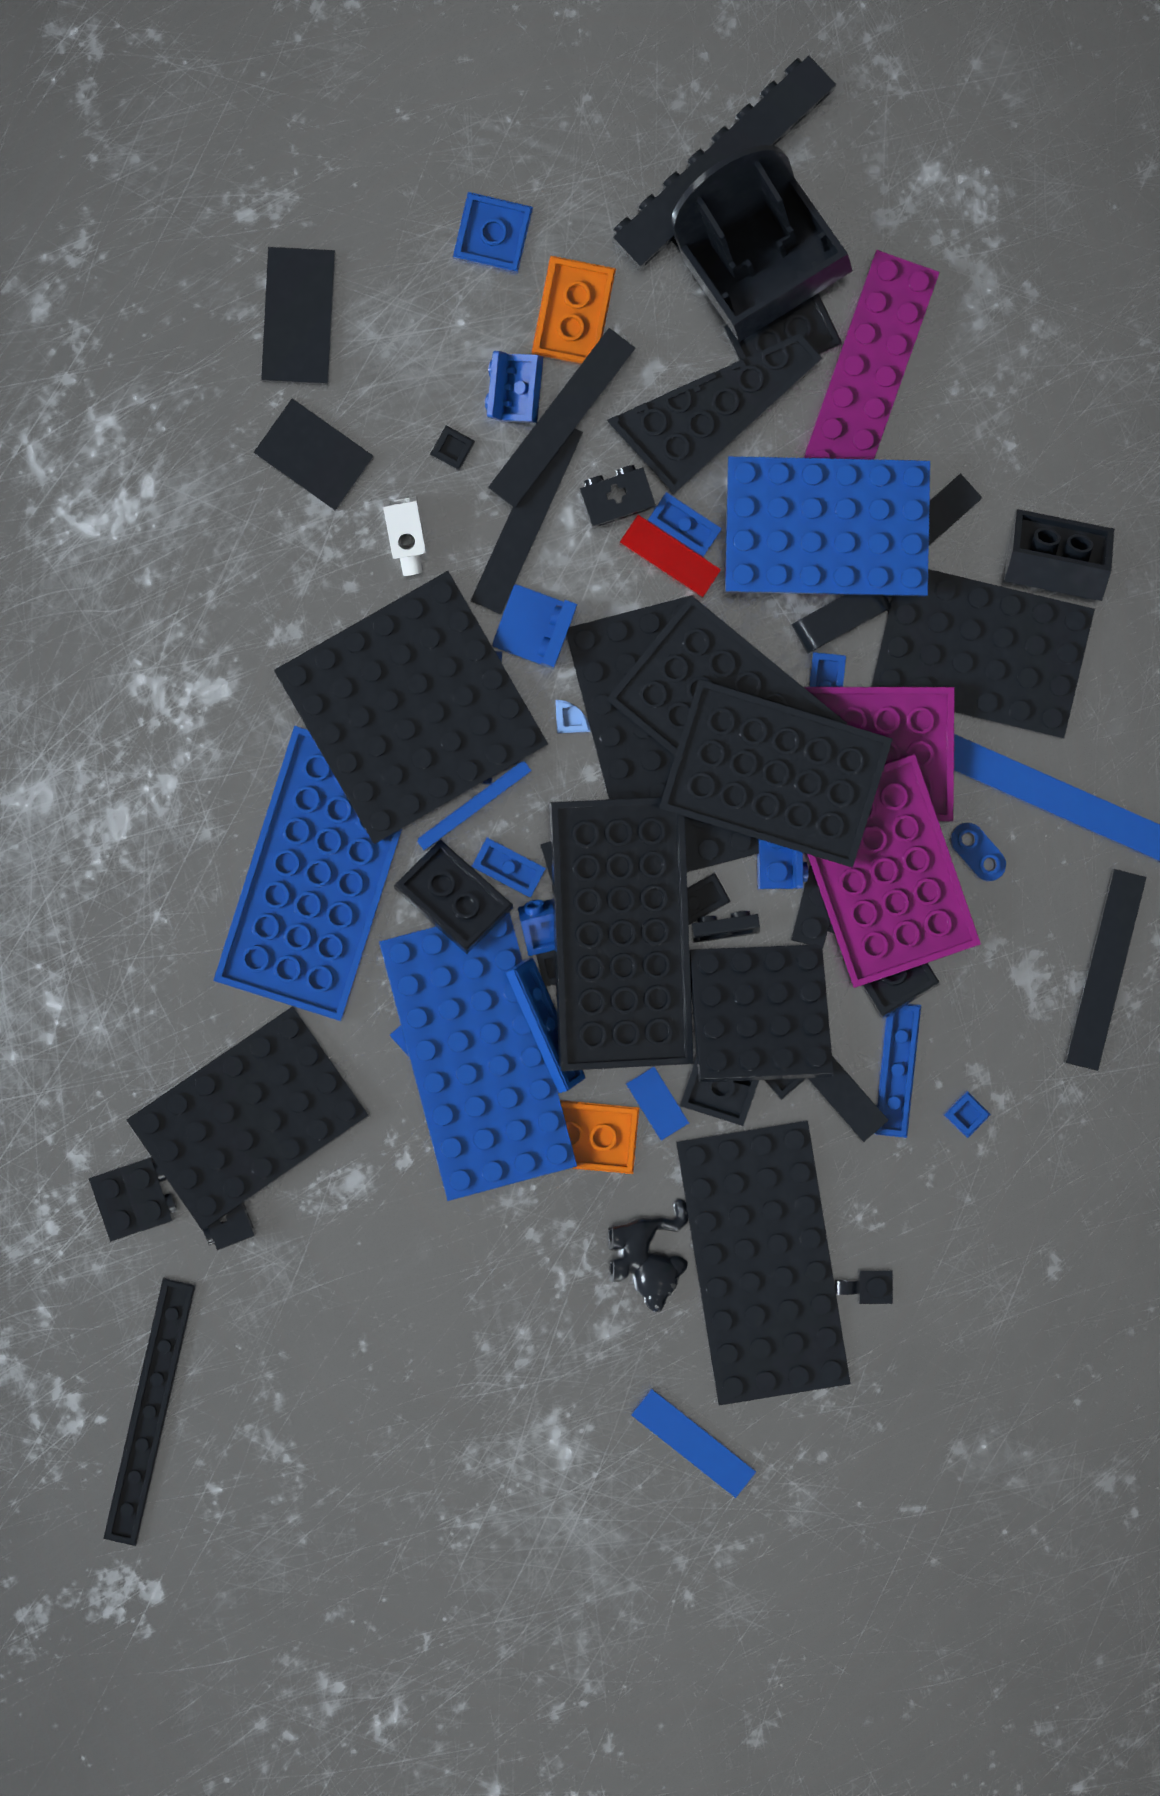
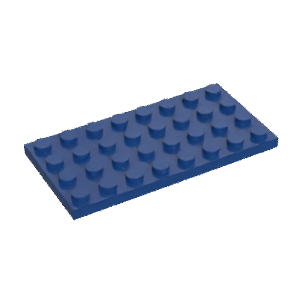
M294 726L213 981L342 1021L402 829L379 843L373 844L307 729Z
M510 912L468 954L461 950L437 927L379 941L447 1201L577 1167L557 1088L505 973L523 961Z

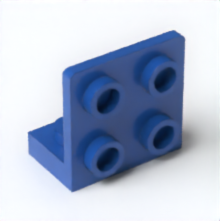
M516 584L511 591L492 646L554 669L577 604L567 600L563 602Z

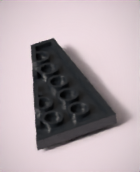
M799 333L763 351L732 363L725 368L674 389L647 403L645 402L627 412L614 416L607 421L675 495L823 358Z

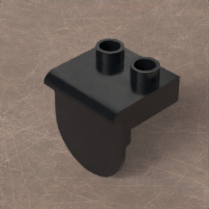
M761 145L747 148L721 160L689 186L677 202L672 213L671 226L675 239L672 240L674 247L739 342L853 271L848 253L794 178L792 167L786 154L776 146Z

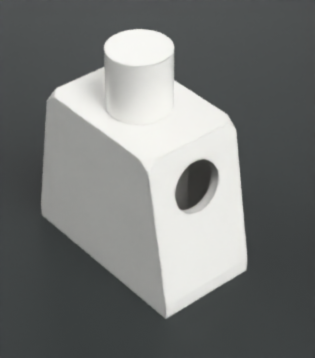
M416 496L383 502L393 559L400 558L403 576L422 573L420 554L426 553ZM411 534L413 543L403 545L400 536Z

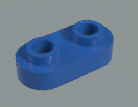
M962 823L952 830L950 835L952 849L979 879L994 881L1003 875L1006 869L1005 857L980 827L973 823ZM965 833L972 834L974 838L970 846L964 845L962 842V836ZM987 858H992L995 861V868L992 871L984 868V861Z

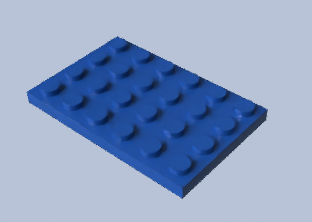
M728 456L725 592L928 596L930 461Z

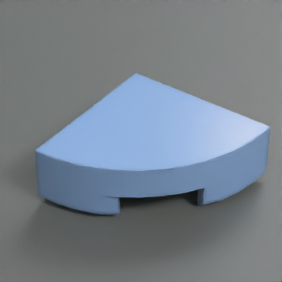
M555 700L557 734L590 732L589 722L577 706L567 701Z

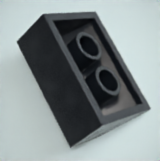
M1017 509L1006 558L1004 581L1102 601L1112 571L1115 529Z

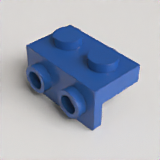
M493 351L492 360L488 367L490 376L489 393L485 399L488 418L501 422L537 423L543 356Z

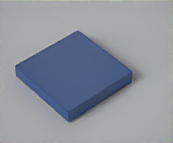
M468 192L453 258L518 273L533 207Z

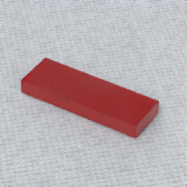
M640 515L636 516L619 542L701 598L704 597L721 571L720 568Z

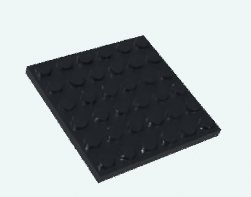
M449 571L444 572L274 670L374 845L548 745Z

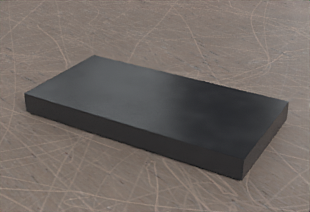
M268 247L262 382L329 384L335 250Z

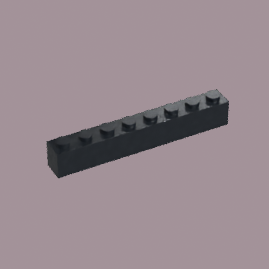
M810 55L803 61L799 58L794 60L785 69L784 72L787 76L777 84L775 81H772L760 93L763 98L754 107L750 103L747 104L735 116L738 121L730 129L724 126L711 138L714 143L705 152L701 148L687 160L689 167L683 173L679 174L675 171L664 181L662 186L665 189L657 197L651 194L637 207L641 211L632 220L627 216L613 229L616 235L613 237L612 242L639 271L675 239L671 226L672 213L681 196L698 177L734 153L755 146H775L835 90L836 83Z

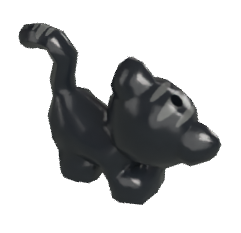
M676 1199L673 1204L676 1212L674 1219L662 1216L652 1218L638 1217L630 1220L625 1225L613 1226V1228L608 1230L609 1250L620 1251V1258L609 1263L610 1281L621 1282L628 1277L629 1272L632 1273L635 1290L644 1297L647 1307L655 1312L662 1311L667 1297L673 1293L679 1282V1277L686 1271L688 1261L678 1255L667 1256L665 1253H650L649 1247L657 1230L678 1232L688 1223L687 1206L683 1199Z

